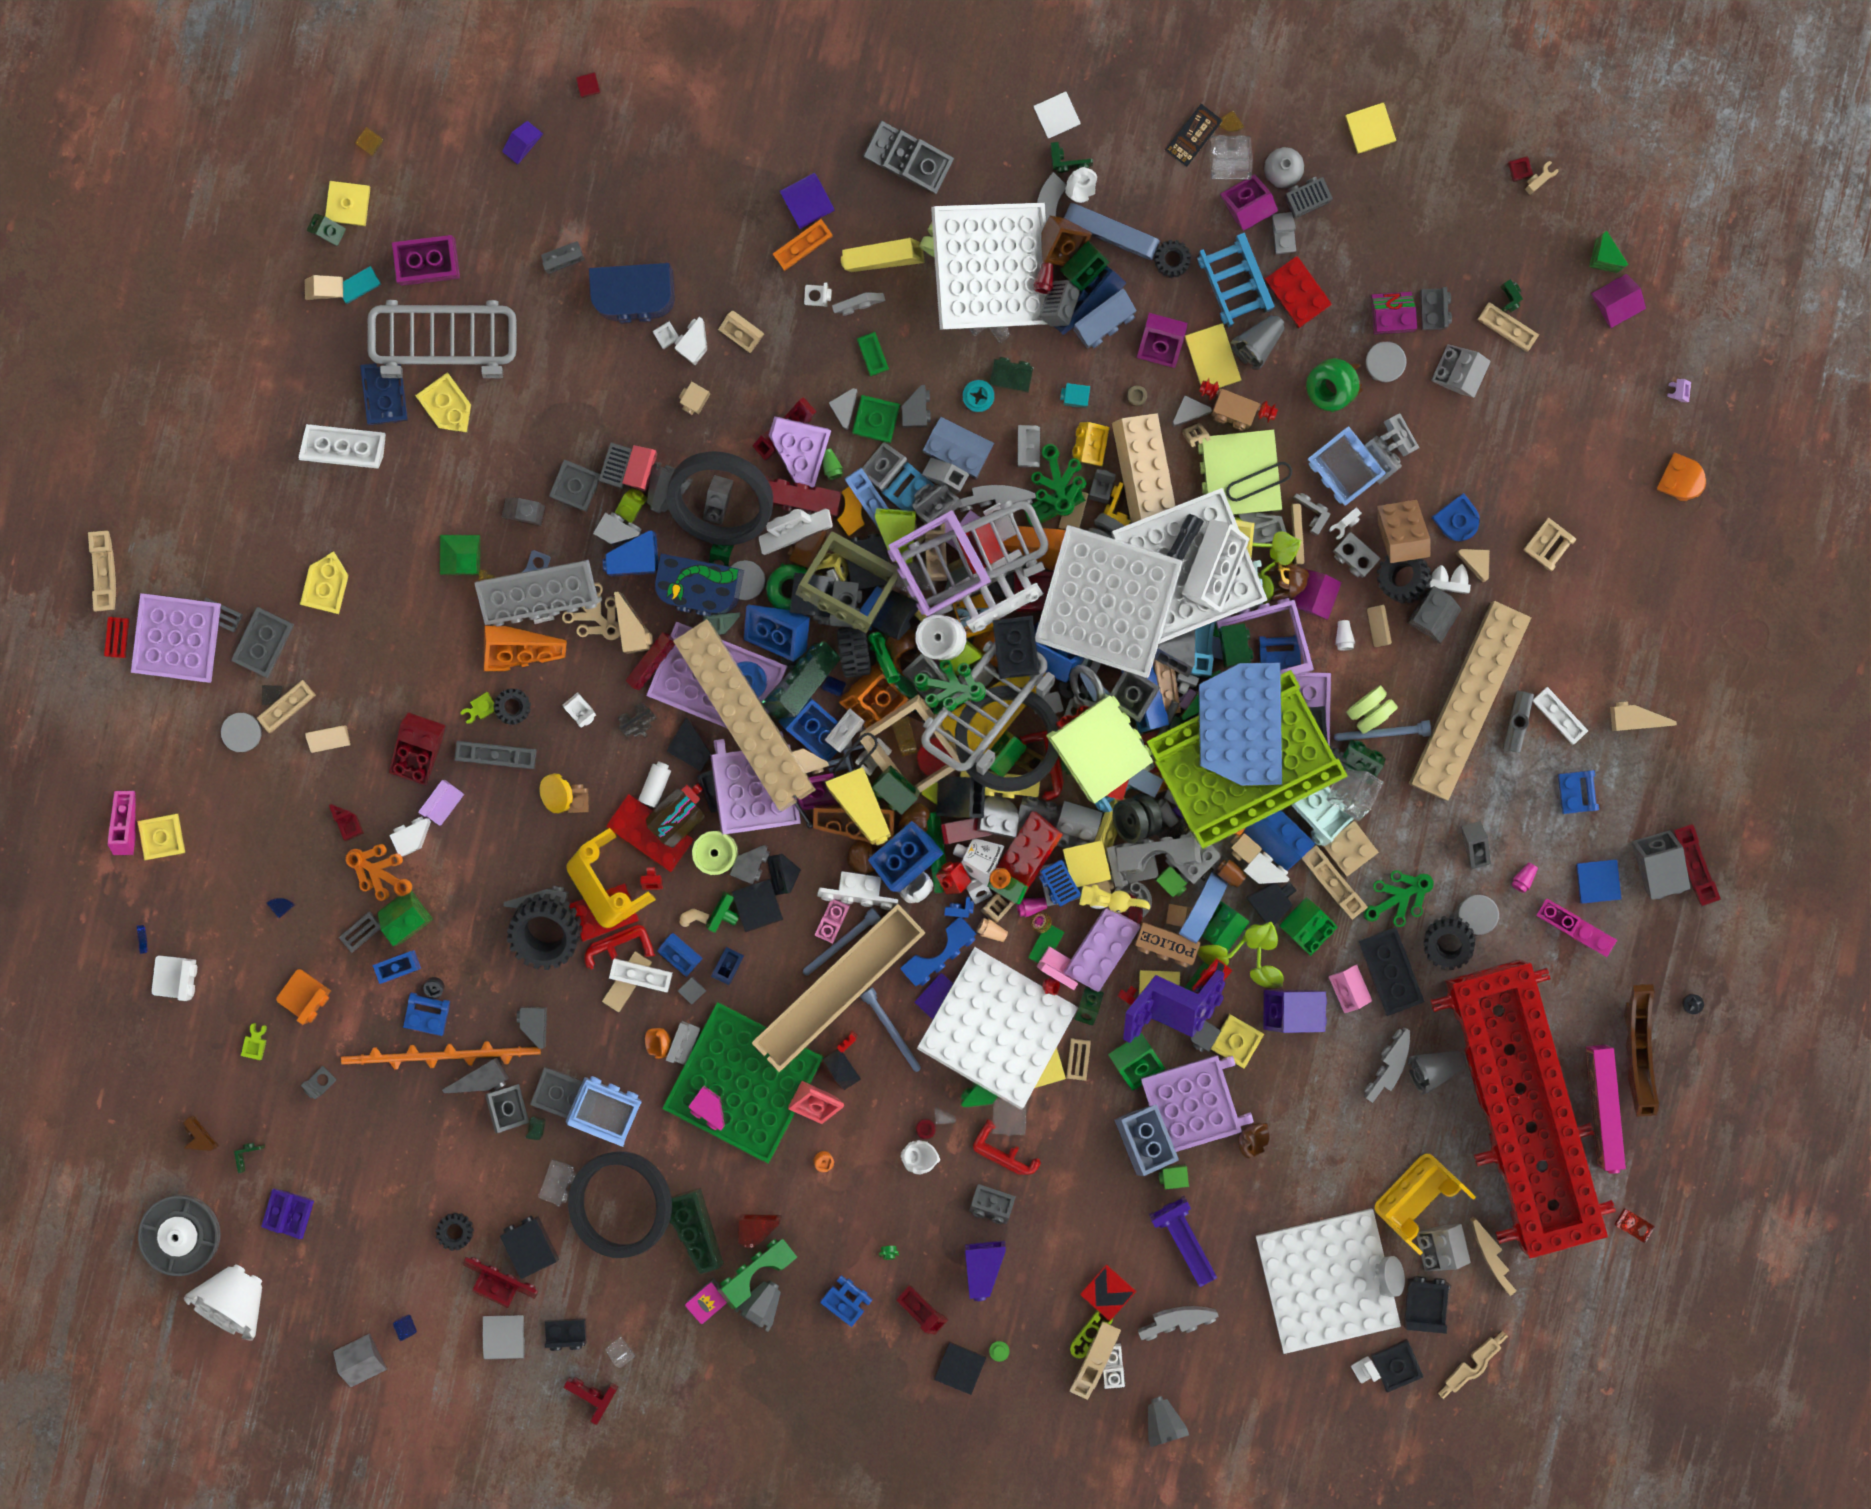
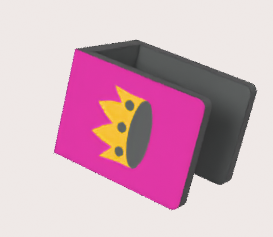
M714 1278L690 1297L685 1304L700 1324L707 1321L727 1303L717 1291L721 1286Z

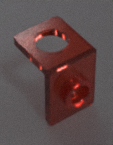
M1625 1208L1614 1224L1643 1243L1647 1242L1655 1229L1654 1225ZM1643 1226H1647V1232L1640 1236V1229Z

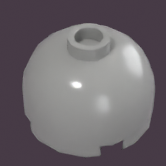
M1282 147L1275 149L1265 161L1264 173L1266 179L1277 188L1286 189L1293 187L1300 181L1304 173L1303 158L1292 148Z

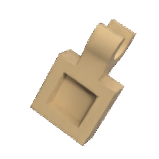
M1551 161L1543 166L1540 176L1535 174L1527 181L1529 185L1525 190L1529 195L1558 173V169L1552 173L1548 171L1547 168L1552 163Z

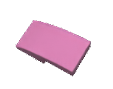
M837 899L830 901L815 936L833 944L850 905L842 903Z

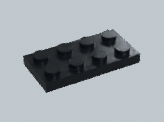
M1396 927L1358 941L1386 1016L1425 1002Z

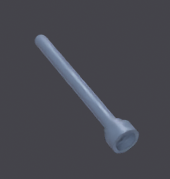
M1426 720L1417 723L1416 726L1375 729L1365 734H1362L1361 731L1336 733L1334 739L1336 741L1416 733L1422 735V737L1431 736L1430 721Z
M873 907L867 911V915L864 916L865 919L805 967L803 974L806 976L810 975L869 925L877 924L882 919Z
M873 987L869 988L860 995V998L863 1002L871 1005L912 1069L918 1072L921 1069L919 1063L877 1002L876 991Z

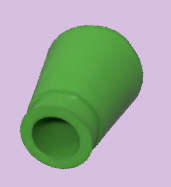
M832 449L825 450L822 460L824 475L827 476L828 480L837 479L843 475V467Z

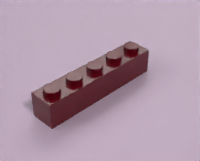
M662 632L625 681L632 688L640 691L668 653L674 648V639Z

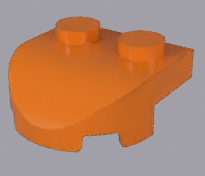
M1674 452L1657 490L1676 497L1680 501H1688L1698 497L1706 486L1704 470L1695 460Z

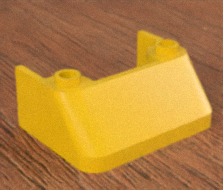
M610 828L583 844L567 863V872L596 920L604 928H611L656 900L649 891L632 902L624 893H616L611 897L606 893L590 864L599 858V848L617 837Z
M1423 1154L1376 1202L1375 1212L1421 1255L1423 1252L1412 1242L1419 1232V1227L1414 1222V1219L1441 1192L1447 1197H1453L1462 1189L1473 1200L1476 1197L1434 1156Z

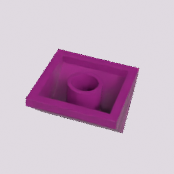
M1627 274L1591 293L1610 329L1646 309L1641 288Z
M1307 570L1309 572L1307 586L1293 600H1295L1297 609L1328 620L1342 582L1326 574Z
M834 773L809 777L816 790L801 800L798 798L799 805L803 810L813 809L814 805L839 804L826 787V782L834 779Z

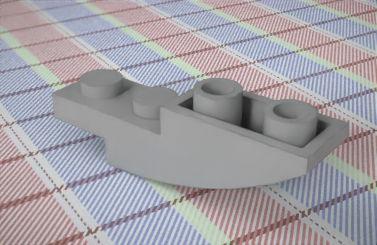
M989 485L972 488L973 496L960 499L962 505L956 510L960 509L961 512L972 510V506L979 504L980 507L992 505L991 501H995L996 504H1003L1010 500L1012 504L1019 501L1032 504V500L1036 499V496L1033 492L1012 486Z
M1405 1027L1402 1030L1399 1028L1396 1031L1392 1044L1390 1046L1387 1045L1381 1052V1060L1387 1064L1385 1067H1380L1376 1073L1377 1078L1374 1083L1370 1082L1364 1090L1366 1093L1364 1097L1372 1103L1384 1087L1392 1091L1403 1071L1410 1044V1030Z
M1184 1306L1171 1308L1153 1314L1155 1322L1138 1329L1141 1340L1146 1339V1341L1156 1338L1160 1332L1168 1333L1175 1330L1177 1325H1179L1182 1332L1186 1331V1333L1196 1330L1197 1326L1202 1323L1208 1325L1215 1322V1318L1219 1316L1216 1309L1207 1307Z

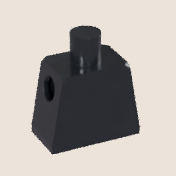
M1290 881L1282 888L1277 883H1271L1248 895L1246 898L1265 923L1272 922L1275 925L1293 906L1288 897L1297 890Z

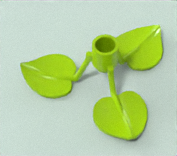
M1280 531L1274 535L1272 544L1253 543L1252 546L1270 547V556L1275 560L1274 562L1288 565L1295 558L1302 540L1284 531ZM1274 562L1264 568L1261 573L1258 572V577L1262 579V587L1267 597V601H1264L1263 604H1267L1273 596V583L1265 573L1276 565Z
M1272 922L1264 925H1251L1246 930L1240 943L1229 954L1226 948L1219 945L1200 946L1198 949V956L1206 964L1211 965L1218 958L1225 965H1228V958H1232L1239 948L1247 942L1248 947L1252 949L1257 948V968L1250 971L1252 980L1266 988H1279L1282 986L1284 977L1279 969L1268 965L1261 966V948L1272 950L1278 944L1277 932Z

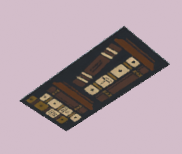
M1200 104L1165 150L1187 167L1223 120L1203 104Z

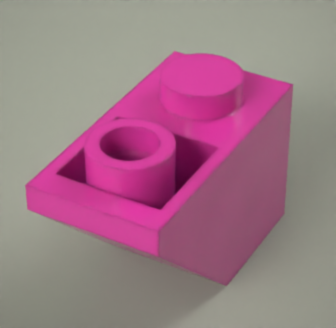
M703 1086L689 1105V1108L692 1109L690 1112L699 1119L703 1117L707 1120L706 1124L712 1129L717 1130L718 1128L722 1130L725 1123L721 1098L706 1086Z

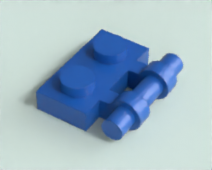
M841 1275L837 1279V1282L842 1285L841 1289L838 1290L832 1286L820 1303L852 1327L864 1312L859 1304L864 1302L866 1305H869L873 1299L867 1295L865 1290L861 1291L857 1288L852 1280L846 1279ZM847 1290L856 1296L854 1301L844 1295Z

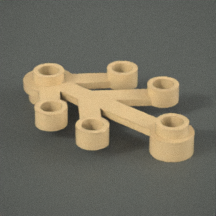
M594 583L595 586L600 587V591L597 592V596L600 597L603 587L600 583ZM610 596L605 600V606L608 609L607 620L601 615V602L592 609H585V606L582 607L586 612L567 613L565 611L563 613L562 619L565 623H572L574 620H595L601 625L587 626L586 624H580L577 627V634L580 637H585L588 634H602L608 640H615L620 636L619 623L615 621L616 602L613 606L607 604L609 600L615 602V597ZM571 614L572 619L567 620L565 615ZM584 627L587 632L580 633L579 629ZM610 627L615 629V632L612 634L607 631Z

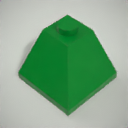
M440 535V575H480V535Z

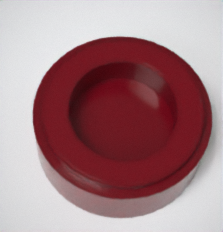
M922 1119L917 1123L916 1133L920 1138L930 1139L934 1136L936 1126L932 1120Z

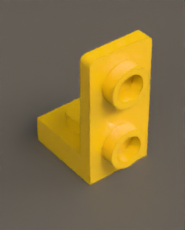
M1120 482L1119 486H1114L1111 497L1114 499L1111 505L1107 504L1104 514L1127 526L1131 524V520H1128L1129 516L1117 512L1116 515L1113 514L1124 487V483Z

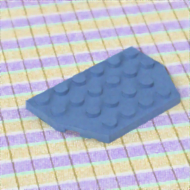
M1240 663L1199 684L1200 766L1239 785H1282L1280 663Z

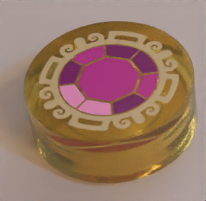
M1044 912L1036 913L1031 921L1033 930L1039 933L1046 932L1051 926V917Z

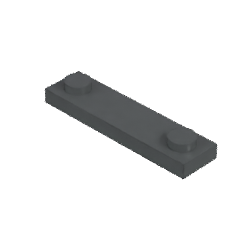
M457 741L454 761L535 769L537 749Z

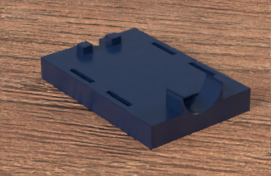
M376 363L360 365L367 424L381 425L389 422L408 421L403 378H400V386L399 378H382L381 367H377ZM365 380L367 381V389H368V390H366V387H365ZM368 399H369L370 410H368V404H367V400H368Z

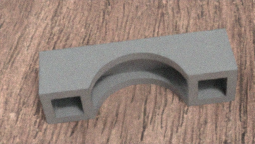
M1191 834L1181 835L1180 839L1165 837L1161 838L1159 842L1145 840L1139 845L1125 843L1122 844L1123 847L1116 848L1118 872L1124 875L1144 872L1147 862L1153 856L1160 853L1170 854L1180 866L1201 864L1200 845Z

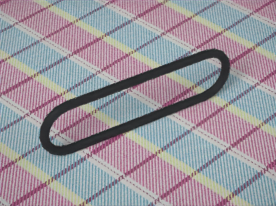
M1279 462L1229 484L1226 490L1227 496L1230 500L1237 502L1283 483L1292 476V468L1286 462ZM1279 465L1288 467L1289 475L1280 481L1237 499L1231 497L1229 493L1231 486Z
M872 733L862 734L835 765L832 771L834 778H837L835 771L863 737L871 736L874 739L875 745L854 770L859 769L876 750L878 741Z

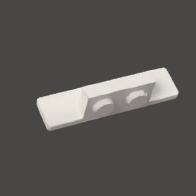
M796 509L783 517L774 518L773 521L768 522L766 525L769 532L759 536L762 554L767 555L822 530L832 528L830 511L823 509L809 515L801 509Z
M841 872L839 890L819 888L817 896L825 901L837 899L845 904L857 902L865 907L881 906L880 908L885 910H892L898 904V899L879 897L881 877L850 872Z

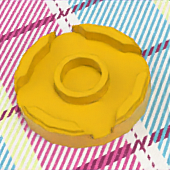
M553 773L542 779L540 796L548 810L559 814L570 808L569 805L572 803L573 796L567 780H563L561 778L563 776Z

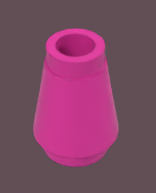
M1528 862L1512 879L1511 886L1517 891L1525 893L1526 890L1530 889L1538 868Z
M1044 897L1023 898L1021 904H1016L1019 916H1024L1025 918L1047 909Z

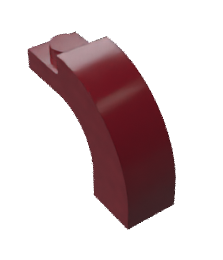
M803 397L798 400L783 418L808 424L817 411ZM771 429L763 433L752 445L765 461L777 453L769 437Z

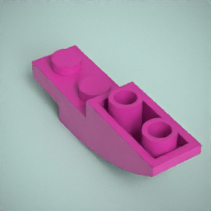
M1549 899L1545 900L1536 915L1605 957H1608L1617 942L1615 938Z

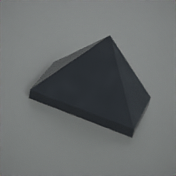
M784 854L768 856L767 861L775 896L791 893L801 869Z
M838 1049L823 1058L834 1079L844 1090L861 1080L845 1054L841 1053Z

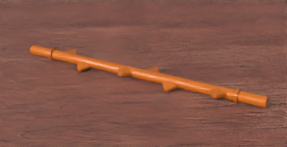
M485 1041L481 1050L456 1051L452 1044H447L443 1052L419 1053L414 1045H410L407 1053L382 1055L377 1047H374L370 1055L361 1054V1056L341 1057V1064L364 1065V1063L389 1062L394 1069H398L403 1061L425 1060L430 1068H434L438 1060L464 1058L466 1063L471 1066L476 1058L500 1057L504 1064H509L512 1056L541 1055V1049L538 1047L521 1048V1046H518V1048L493 1049L489 1041Z

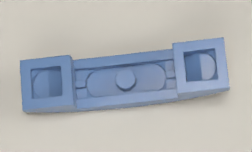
M860 467L846 477L845 480L879 529L875 519L876 508H889Z
M1210 872L1192 911L1179 932L1180 935L1195 944L1203 934L1228 885L1226 881L1214 872Z

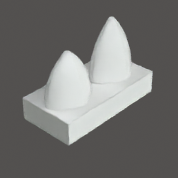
M1463 564L1454 571L1450 582H1448V574L1443 565L1434 570L1432 581H1428L1431 585L1430 587L1435 586L1442 591L1462 594L1470 592L1471 585H1468V574Z
M849 709L825 741L841 753L843 749L852 747L851 739L857 732L862 731L865 721Z

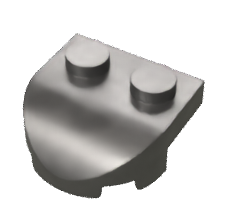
M939 482V485L931 486V484H927L918 490L914 495L915 502L912 504L919 518L925 524H928L951 510L954 512L962 505V502L948 489L946 484Z
M987 797L984 804V818H978L977 831L1015 838L1019 819L1017 808L1012 802L1003 797Z

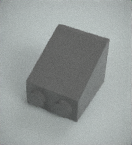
M1433 586L1425 591L1427 593L1425 596H1422L1407 624L1441 644L1462 609L1452 596Z
M1671 831L1632 841L1645 891L1652 900L1662 899L1671 894H1680L1690 889L1684 849Z

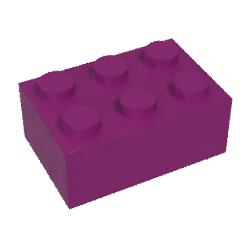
M452 235L392 242L396 281L399 285L405 286L460 279L456 239Z

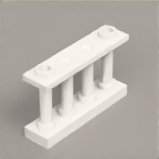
M1019 549L1008 555L1011 562L1023 557ZM1005 557L991 564L992 570L1007 564ZM1025 565L991 579V583L957 601L963 600L972 618L966 621L973 633L983 630L987 625L993 623L992 620H998L1043 595L1038 584L1031 585L1029 579L1025 576L1022 568ZM1014 571L1024 587V590L1015 595L1005 579V576ZM967 577L966 579H964V580L958 582V583L955 584V585L957 586V585H959V584H961V583H964V582L970 580V577ZM996 581H998L1007 598L997 605L987 588ZM978 591L981 592L989 607L988 610L981 614H978L970 598L972 594Z

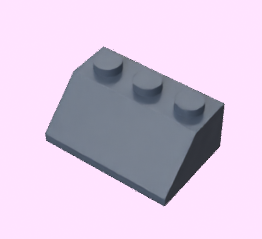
M1123 288L1074 325L1073 330L1087 349L1091 346L1094 349L1103 342L1102 338L1107 334L1109 337L1119 330L1118 326L1123 322L1127 325L1135 319L1134 314H1136L1137 310Z
M940 417L923 449V453L932 458L953 464L969 473V476L977 479L994 443Z
M1157 1104L1114 1119L1136 1175L1145 1176L1179 1161Z

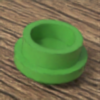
M1003 1341L994 1342L989 1350L991 1358L999 1362L1006 1360L1009 1356L1008 1345Z

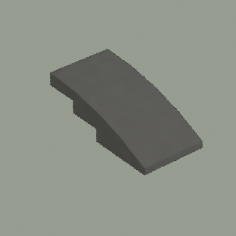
M883 121L879 122L862 156L887 171L934 194H937L954 160L953 157L925 141L916 139Z

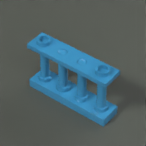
M1245 233L1237 235L1234 245L1207 256L1203 249L1200 250L1199 257H1197L1200 268L1205 269L1221 308L1220 318L1223 324L1227 323L1228 328L1233 326L1232 319L1257 308H1264L1266 313L1275 307ZM1236 252L1242 254L1244 260L1241 261V264L1213 274L1209 263ZM1242 271H1249L1251 276L1249 282L1221 293L1218 281ZM1251 289L1257 291L1259 297L1256 298V301L1231 311L1228 310L1224 300Z

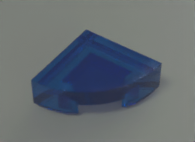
M276 898L267 902V905L278 918H281L295 906L292 901L285 898Z
M136 926L140 954L147 953L145 926Z

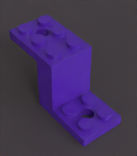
M1217 969L1199 994L1155 975L1126 1012L1123 1040L1131 1043L1135 1037L1140 1035L1142 1027L1148 1024L1151 1018L1193 1037L1197 1031H1201L1204 1021L1207 1018H1211L1214 1008L1220 1006L1223 1001L1224 972Z

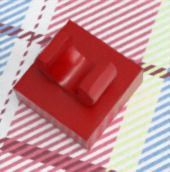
M696 784L692 789L686 785L681 791L697 805L700 801L697 795L703 789L699 784Z
M655 867L647 868V876H641L643 890L663 889L661 875H656Z

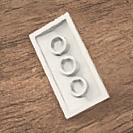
M306 424L299 460L379 468L383 459L386 434Z

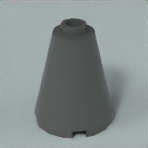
M1271 315L1231 341V344H1234L1232 347L1233 352L1245 365L1250 363L1253 365L1251 369L1259 370L1266 362L1285 330L1284 321L1279 316Z
M1458 1050L1413 1055L1408 1058V1065H1412V1070L1409 1071L1411 1079L1418 1091L1423 1090V1095L1431 1092L1464 1070L1467 1063L1464 1054Z

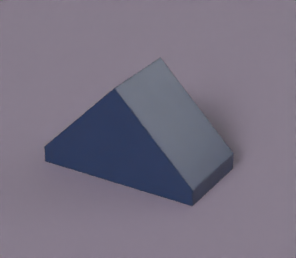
M726 947L711 977L730 985L744 955Z

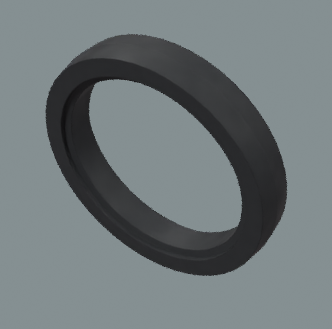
M709 451L692 455L677 466L669 480L667 504L675 521L692 536L712 544L737 545L754 539L764 530L772 514L773 492L764 474L749 461L730 453ZM703 470H721L732 473L752 487L759 500V513L750 522L737 527H719L706 523L696 517L685 505L681 495V485L690 475Z
M997 686L987 689L1001 700L1014 701L1019 694L1009 686ZM1031 691L1022 703L1029 706L1041 717L1048 734L1052 731L1057 732L1059 730L1056 725L1058 719L1054 711L1043 698ZM985 694L981 701L975 702L971 700L970 702L981 709L996 701ZM966 705L959 718L969 724L977 711ZM957 722L955 739L969 748L967 741L968 729ZM1048 739V749L1045 758L1034 770L1025 775L1002 777L988 771L981 775L977 772V763L969 770H966V772L975 781L990 789L1004 792L1020 791L1041 781L1054 767L1059 754ZM955 744L960 763L966 762L971 754Z
M618 1151L599 1155L580 1169L570 1187L568 1210L571 1223L577 1235L589 1248L607 1257L627 1258L642 1254L661 1239L670 1222L672 1199L664 1176L653 1163L635 1153ZM623 1165L632 1168L647 1180L653 1190L656 1201L655 1220L647 1235L636 1243L617 1244L604 1239L593 1229L586 1216L584 1207L586 1187L592 1176L605 1166Z

